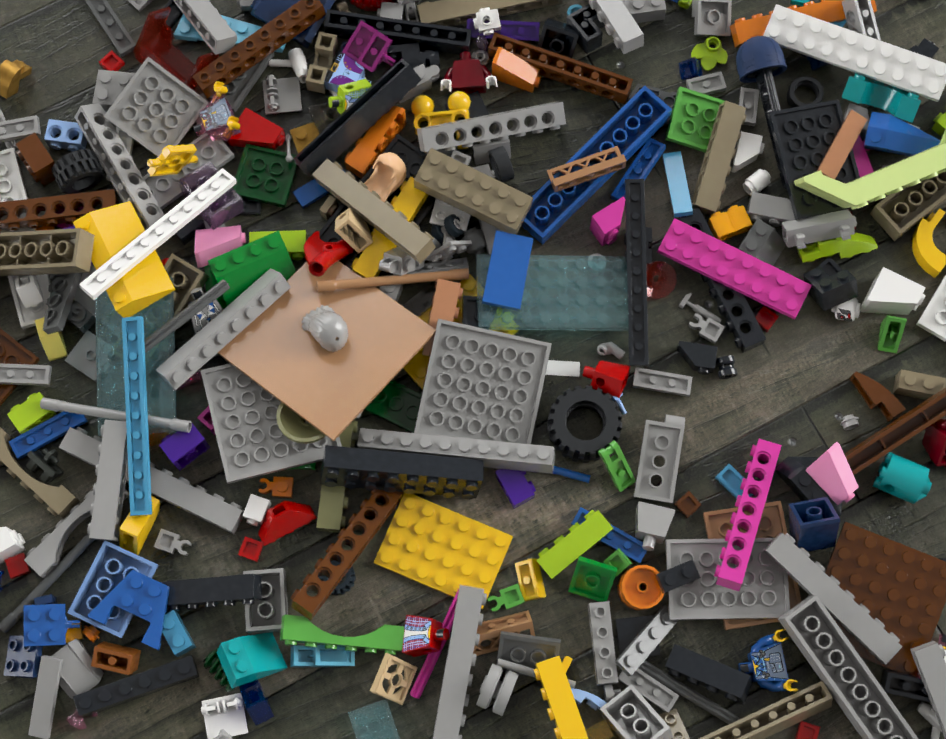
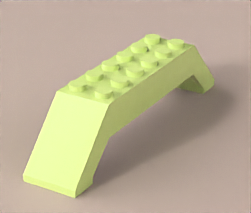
M946 130L939 145L846 184L823 175L821 170L794 180V184L840 207H851L852 210L868 205V201L870 203L885 198V193L886 195L902 191L903 188L911 187L925 179H930L939 173L946 172Z

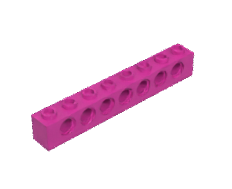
M759 439L757 445L752 446L750 456H753L752 462H747L745 469L748 476L747 479H742L740 486L743 493L742 496H737L735 503L738 510L737 513H732L730 524H733L732 530H727L724 540L728 544L726 548L722 547L719 557L723 561L721 565L717 564L714 574L715 577H718L717 585L740 591L782 445ZM759 460H762V461H764L766 464H761V463H759L758 461H759ZM753 477H758L761 481H756ZM748 494H753L757 498H751ZM743 511H748L752 515H746ZM738 528L745 529L746 533L740 532ZM733 546H739L742 550H735ZM733 563L737 568H730L727 564Z

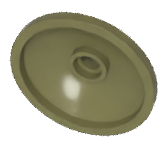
M280 403L276 415L277 424L285 437L291 441L303 444L314 443L326 437V435L310 423L306 424L305 419L285 404Z

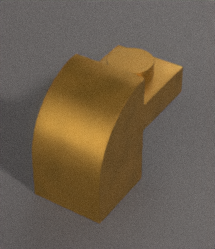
M17 59L13 62L5 60L0 65V95L7 99L16 94L20 80L31 74L32 67Z

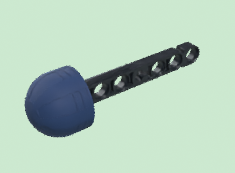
M755 36L745 41L737 52L736 64L738 75L743 83L757 82L777 166L781 172V182L783 187L787 189L767 115L769 112L781 110L773 77L785 72L787 65L782 49L775 40L766 36Z

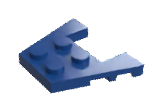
M132 570L87 617L105 625L114 607H119L150 622V626L141 642L159 650L170 587Z

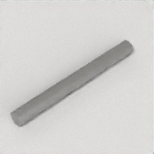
M498 658V666L535 677L533 668ZM568 679L570 687L575 688L576 681Z

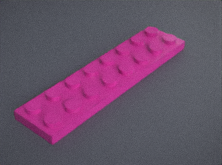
M675 218L657 251L794 320L812 286Z

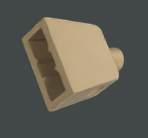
M348 208L336 218L335 232L358 253L373 243L367 223L354 210Z

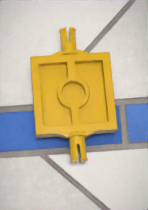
M194 144L168 145L162 149V153L158 158L147 160V165L150 167L147 171L150 176L178 174L187 164L197 163L198 157L194 155L197 149Z

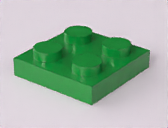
M579 556L568 592L599 602H606L617 573V567Z

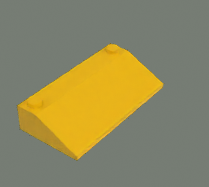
M130 201L89 212L73 222L75 228H81L95 235L91 261L96 270L146 231ZM154 250L110 286L106 292L116 312L125 318L133 316L176 289L156 250Z

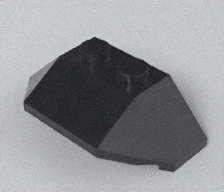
M788 456L775 467L776 473L801 501L828 497L838 516H841L842 502L837 505L805 471L818 457Z

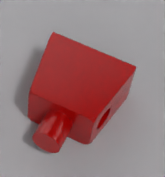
M599 361L596 368L585 366L583 377L592 379V389L597 390V388L603 390L602 392L620 398L627 384L631 366Z

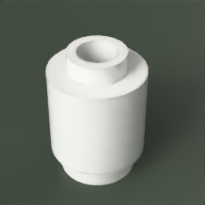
M758 169L745 179L743 188L749 195L752 192L759 193L771 183V176L766 170Z

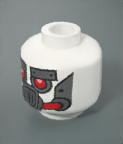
M853 298L833 307L831 312H835L837 320L852 322L855 318L859 317L861 303H858V300Z

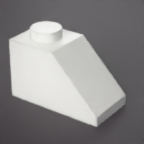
M741 131L731 172L735 173L757 159L759 154L763 153L765 143H762L763 136Z
M36 275L14 276L16 291L25 308L36 307L44 301Z

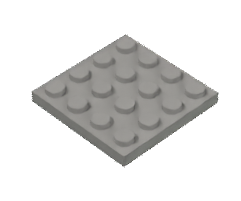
M147 57L103 117L159 157L164 147L168 145L176 146L180 143L200 116V112L206 108L209 102L151 58Z

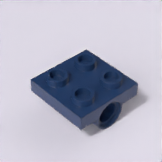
M10 635L3 676L38 678L43 646L24 647V636Z

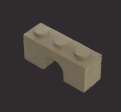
M324 32L318 33L315 44L313 65L310 64L305 80L307 90L326 93L324 80L335 60L338 49L337 35Z

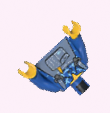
M785 629L777 630L775 634L760 638L751 647V652L747 654L748 662L738 663L739 671L751 674L752 681L757 682L764 689L771 692L798 691V689L791 688V683L798 681L788 678L781 642L788 640V637L783 639L780 637V633L785 631Z

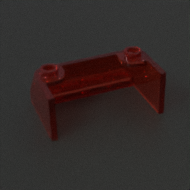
M166 7L150 12L134 49L136 59L143 64L147 57L151 58L194 90L197 84L192 76L215 61L219 54L215 55L213 52L199 56L194 65L171 44L173 31L166 24L171 8Z

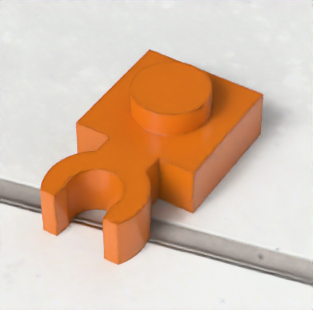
M274 476L273 482L266 478L260 479V483H266L267 487L259 489V493L267 494L272 491V497L292 498L294 478Z

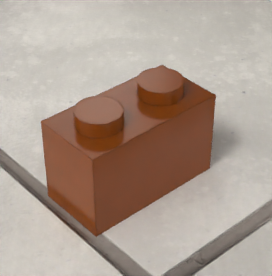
M103 641L94 647L91 666L130 675L138 670L141 650Z

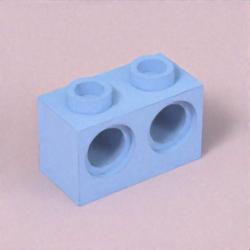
M48 120L44 140L50 148L55 150L63 148L71 152L86 148L87 139L78 123ZM56 134H61L58 138H54ZM75 136H79L77 140H72Z

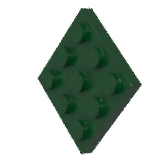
M246 143L235 176L236 184L230 192L231 196L285 208L298 165L294 160L291 162L286 161V152Z

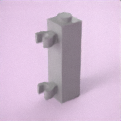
M846 209L800 220L782 222L783 240L787 247L797 246L798 249L806 248L805 244L838 237H841L842 240L851 239L850 235L855 234L854 227L857 226L855 215L852 216L850 211Z

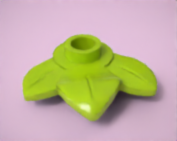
M713 36L707 38L704 43L697 44L692 50L691 58L701 59L702 68L705 71H709L716 66L717 62L726 64L728 55L722 48L721 41Z

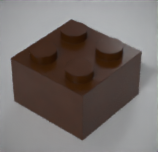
M34 132L16 143L19 149L16 153L36 183L40 181L43 186H46L53 182L55 178L52 174V167L55 162L36 133Z

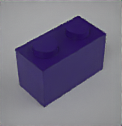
M499 469L495 472V477L513 509L534 498L536 489L531 481L528 482L524 476L526 471Z

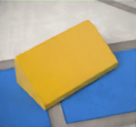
M535 558L515 563L520 591L525 602L546 597L540 565L537 562L538 559Z

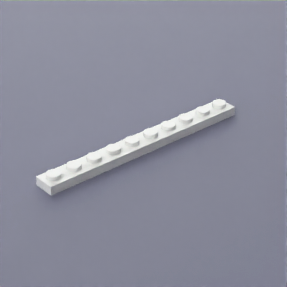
M222 168L79 284L80 289L95 300L236 184V179Z

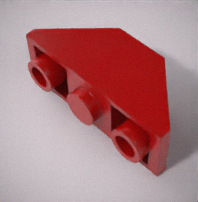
M285 500L267 510L258 534L265 546L286 534L292 533L295 529L309 524L317 517L310 505Z

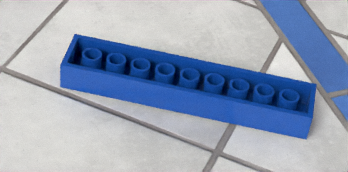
M644 86L567 163L618 146L621 155L624 154L627 161L670 119L672 109ZM616 153L609 154L606 160L617 157ZM592 160L589 162L588 167L598 164L600 162L597 160ZM579 166L572 167L570 173L583 168ZM558 172L553 177L555 179L565 174ZM615 172L558 192H554L549 179L532 196V205L521 226L543 245Z

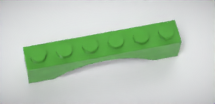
M286 614L282 616L280 641H285V645L297 646L298 642L305 643V647L317 648V644L325 645V649L337 650V646L345 647V651L355 652L357 648L365 649V653H377V650L384 651V654L388 653L391 655H396V652L402 651L404 626L383 625L366 635L342 637L321 630L305 616Z

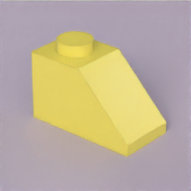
M44 317L34 320L39 339L48 360L53 361L68 356L62 332L47 334L43 331Z

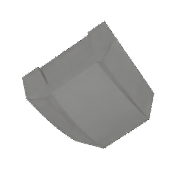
M78 639L67 643L52 655V657L63 659L59 685L71 699H73V696L87 692L96 686L104 674L101 668L91 666L93 657Z

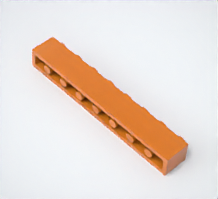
M820 0L821 2L815 4L814 1L804 3L802 7L797 8V5L787 7L829 23L841 22L846 19L841 2L844 0ZM871 0L872 8L875 13L877 11L875 0ZM770 11L769 15L765 16L762 13L753 15L752 19L748 20L745 17L734 20L735 23L730 26L735 48L741 47L745 41L752 37L763 36L773 11Z

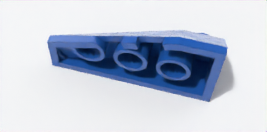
M872 112L864 148L913 156L939 145L941 140L891 114Z

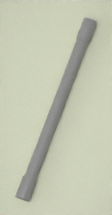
M45 397L40 402V408L45 410L64 411L126 421L125 411L63 402ZM148 415V425L169 428L187 433L191 431V421Z

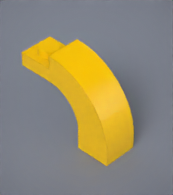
M940 208L936 214L932 212L926 220L922 218L915 228L912 237V250L916 261L924 271L934 278L946 265V255L935 246L932 237L934 228L946 213Z

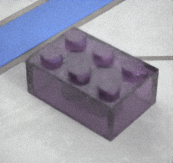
M210 161L178 180L181 192L185 197H188L219 171ZM231 187L203 210L200 215L214 230L244 211L242 198Z

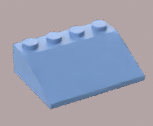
M104 540L67 613L122 638L133 614L119 607H114L105 625L87 616L132 570L152 578L158 564Z

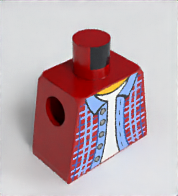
M406 615L402 653L418 657L438 652L441 649V641L448 640L450 632L447 628H443L442 622L435 619Z

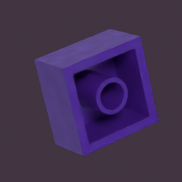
M193 423L189 433L177 431L173 435L170 434L163 438L162 443L159 445L179 471L211 448Z

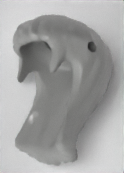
M321 305L320 308L317 307L316 310H311L309 314L307 313L303 317L301 322L303 330L309 331L321 347L329 352H337L345 346L348 339L347 324L332 308L327 305Z

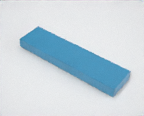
M681 151L664 153L662 158L674 217L693 215Z

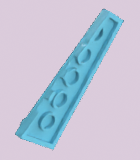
M183 14L174 32L175 39L195 42L197 40L204 41ZM221 15L237 35L235 45L262 28V26ZM286 43L274 52L282 53Z

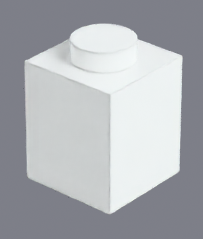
M251 494L243 513V517L247 520L246 523L253 526L262 525L266 512L272 504L270 500Z

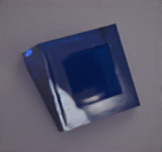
M696 57L678 63L681 80L703 76L701 63Z

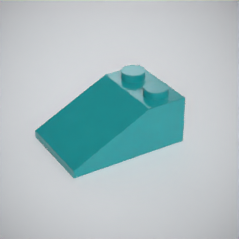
M272 632L241 636L222 642L216 652L231 688L288 668Z

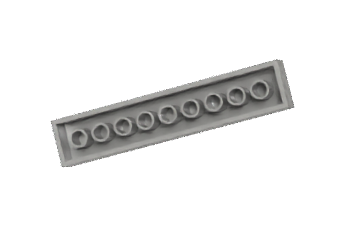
M817 595L808 596L778 618L862 739H918Z

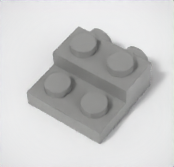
M692 0V17H695L694 35L731 36L732 0Z

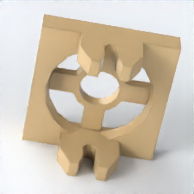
M385 653L370 691L380 697L403 705L418 667ZM396 664V670L391 674L388 673V668ZM398 674L399 681L396 685H393L392 679ZM384 678L388 679L389 683L387 692H385L382 685ZM401 686V688L396 693H394L395 688Z

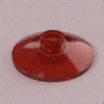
M654 261L646 265L647 296L655 299L668 296L674 290L677 282L676 272L673 267L663 261ZM658 275L659 280L654 282V277Z

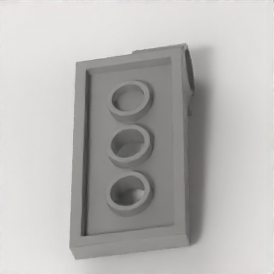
M666 414L664 422L646 420L634 497L673 503L685 428V417ZM656 456L664 458L665 463L662 467H657L654 464ZM653 475L661 477L662 482L659 486L651 484V477Z

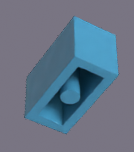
M172 610L165 614L162 633L174 655L180 657L196 648L178 612Z

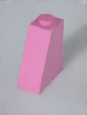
M241 225L195 230L194 254L197 267L207 266L208 260L246 244V233H242Z
M838 442L805 470L837 505L843 501L849 502L855 496L853 492L859 487Z

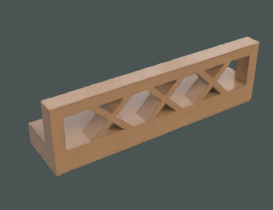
M618 146L547 170V174L554 192H558L626 167V159L624 154L621 155ZM616 153L617 157L606 160L609 154ZM592 160H597L600 162L598 164L588 167L589 162ZM579 166L583 168L570 173L572 167ZM558 172L565 174L555 179L553 177V174Z
M529 610L484 621L482 626L478 625L477 633L480 634L478 646L474 645L473 654L478 656L497 651L499 649L501 631L520 634L521 631L530 629V634L535 636ZM488 639L492 641L489 646L483 647L480 645L483 640Z

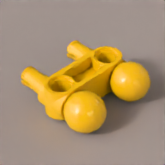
M456 91L448 98L447 104L450 110L433 112L434 103L430 97L426 95L415 97L411 103V110L415 115V134L418 136L417 129L420 128V124L423 121H427L428 126L454 122L460 117L469 119L470 97L462 91ZM457 130L454 132L456 133V140L460 138V132ZM462 145L457 146V149H467V148H468V147H464V148H463Z

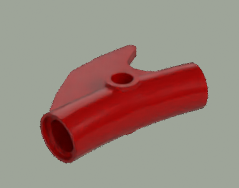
M315 231L307 239L303 247L309 271L318 277L322 276L334 263L352 254L354 251L344 239L338 242L322 241L319 231Z

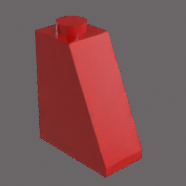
M245 108L237 122L240 124V132L232 131L226 137L228 144L231 146L245 147L247 143L276 150L285 141L283 128L248 108Z

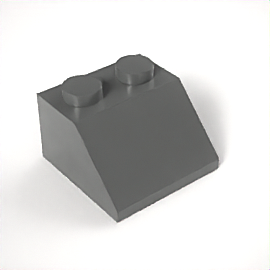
M757 219L738 249L773 266L786 244L773 227Z

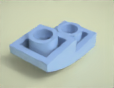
M571 688L575 702L581 704L586 699L588 700L586 704L596 711L597 708L600 709L607 703L594 694Z

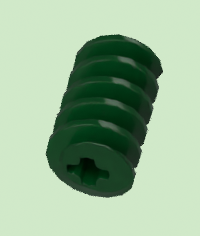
M216 648L203 660L205 662L204 668H210L209 673L211 675L216 673L215 680L222 679L220 685H227L225 690L230 692L235 688H231L216 653L218 648Z

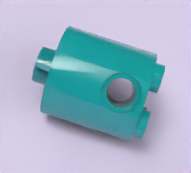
M888 452L878 468L880 474L879 477L875 478L873 487L915 504L920 499L926 497L932 485L928 476L930 469Z

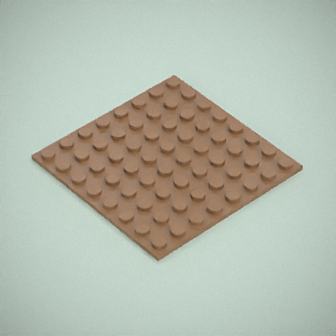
M340 261L334 263L322 276H314L309 271V265L306 262L287 280L291 288L217 354L332 441H335L434 336L436 329L376 287L317 292L316 281L362 277ZM321 305H327L332 308L347 324V342L337 352H329L321 347L312 334L302 328L301 322L303 317L307 313L309 314L311 310H316L317 307L320 308Z

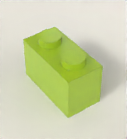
M40 392L28 396L27 401L21 405H15L11 408V412L7 414L21 434L56 415L55 411L40 408L41 399L44 397Z

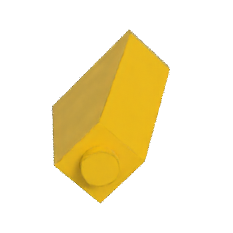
M151 495V515L130 516L129 513L119 528L120 547L136 555H139L160 511V500Z

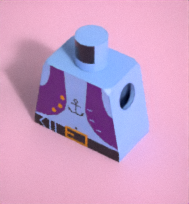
M340 52L324 80L326 89L338 92L339 85L365 79V68Z

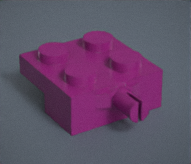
M362 20L342 53L371 72H374L382 61L391 67L396 61L387 55L388 48L393 40Z

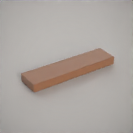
M853 110L849 111L817 171L821 170L823 175L832 179L837 177L867 121L865 117Z

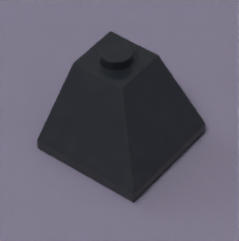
M548 18L544 23L538 47L573 58L579 33L566 23Z

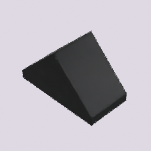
M192 219L175 235L183 245H186L195 238V230L206 229L204 221Z

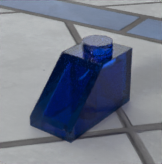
M258 679L239 686L246 709L256 726L274 717L270 703Z

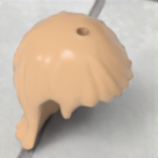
M391 152L378 156L373 165L374 172L364 183L368 187L367 190L370 192L375 191L383 202L387 201V198L402 185L407 173L403 160Z

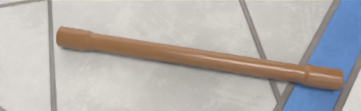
M468 268L451 269L449 271L405 274L402 276L391 275L344 280L316 281L317 292H328L340 289L437 281V279L451 281L468 280L469 270Z

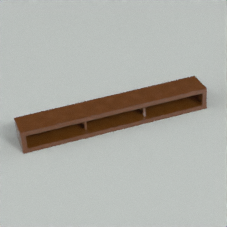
M946 388L844 453L853 475L946 415Z

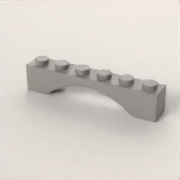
M126 489L123 501L129 496V492ZM93 490L86 494L85 500L80 505H76L71 509L70 515L66 519H62L56 524V529L51 534L48 533L41 539L42 543L32 548L27 553L24 561L40 577L45 578L60 563L61 553L69 535L82 521L91 516L90 507L94 503L95 497Z

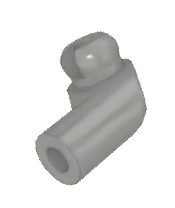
M613 342L601 343L597 347L599 355L613 354L619 360L626 353Z

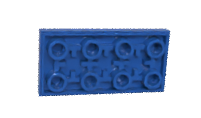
M496 230L482 304L520 311L533 238Z

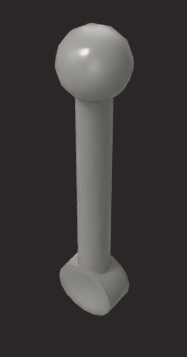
M289 134L285 136L287 144V156L285 159L287 162L293 160L290 150L292 136Z

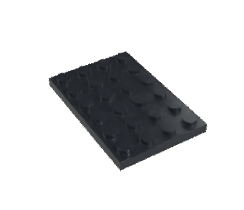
M839 99L769 112L767 115L795 220L846 209L852 210L851 207H840L794 184V180L817 172L844 122V116ZM852 149L835 180L845 184L860 178Z

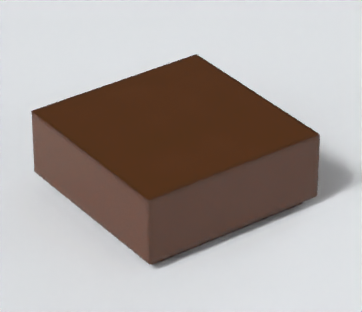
M690 491L674 503L686 519L702 506Z

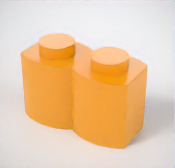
M738 205L731 206L727 209V212L723 213L720 211L715 212L707 222L714 238L721 241L747 232L753 226L744 205L739 207Z

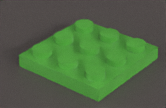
M680 86L677 90L665 140L706 153L719 105L724 100Z

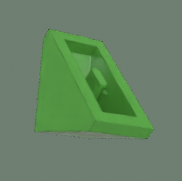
M889 315L885 317L880 325L878 350L897 353L906 325V318Z

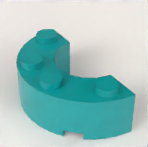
M855 73L854 76H849L841 97L858 104H867L883 109L893 114L894 117L913 123L921 103L918 94L905 92L902 89L880 81L868 79L866 76Z

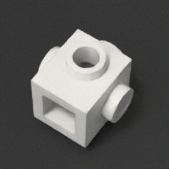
M489 7L479 9V12L476 13V18H473L474 27L479 29V34L483 33L484 36L494 34V31L501 30L498 9L490 10Z

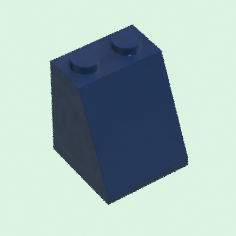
M828 497L789 504L790 536L795 539L796 542L794 544L799 549L803 547L807 552L835 546L840 518Z

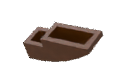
M855 372L849 378L872 410L878 406L888 421H891L906 410L888 389L870 377Z

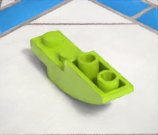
M855 233L850 235L851 239L842 240L841 237L808 244L806 248H797L804 263L812 262L822 257H830L836 253L839 254L841 259L850 258L856 254L868 253L877 249L878 246L872 236Z

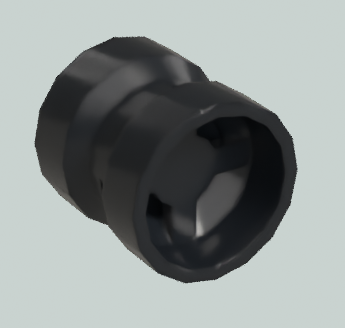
M728 355L716 358V366L719 367V379H729L738 375L737 369L734 368V356Z

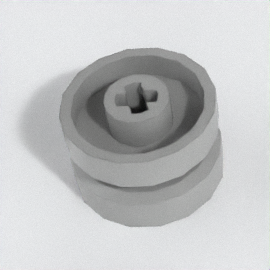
M492 664L488 675L485 676L481 685L476 706L487 709L493 698L495 699L492 708L493 713L503 716L519 674L509 670L504 680L500 681L503 672L502 667Z

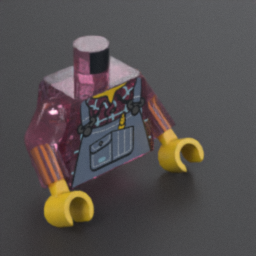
M217 81L213 87L215 92L211 101L199 113L202 123L193 126L197 136L207 133L213 141H228L232 135L241 133L240 124L237 123L239 118L235 117L231 105L225 96L222 95L228 92L227 87L224 86L223 82Z

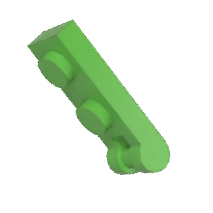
M615 440L609 443L607 448H602L598 451L616 488L620 492L636 482L623 452Z

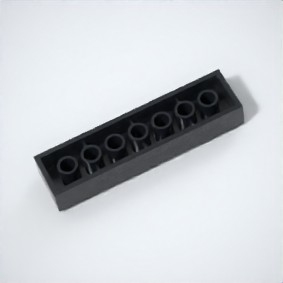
M326 445L321 465L320 484L327 487L343 486L348 489L365 488L368 491L385 490L390 493L398 491L406 494L442 495L446 498L462 497L470 500L477 498L483 483V460Z

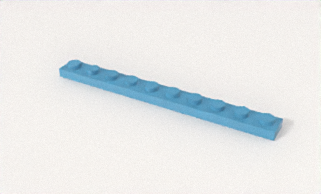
M142 316L122 318L130 516L151 515L152 498L144 320Z

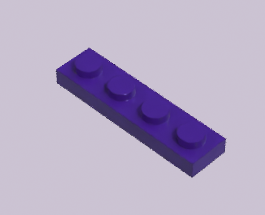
M467 19V29L472 30L473 38H493L494 34L484 36L483 33L479 34V29L474 27L473 19ZM500 20L501 30L494 31V33L516 40L539 41L540 22Z

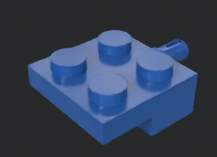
M65 604L24 605V647L66 645L67 629L80 628V624L72 625V623H80V619L68 620L65 614Z

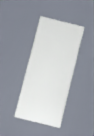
M548 360L545 375L579 377L580 362Z

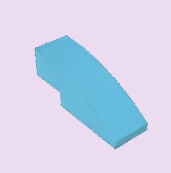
M300 645L291 647L290 667L355 666V652L345 651V647L337 646V650L325 649V645H317V648Z

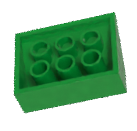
M279 230L208 260V266L216 284L225 280L230 287L222 294L226 306L231 304L270 268L280 272L286 281L296 272Z

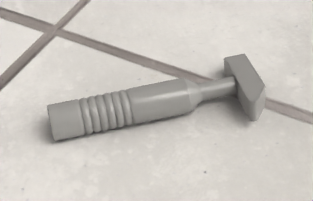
M692 293L686 294L679 305L683 309L687 304L706 319L709 317L718 323L722 320L698 304L694 305L688 300Z

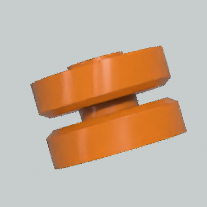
M637 565L625 571L617 585L621 601L628 608L634 610H646L657 605L664 596L655 576L660 572L648 565ZM640 584H642V589H644V591H641L639 589Z

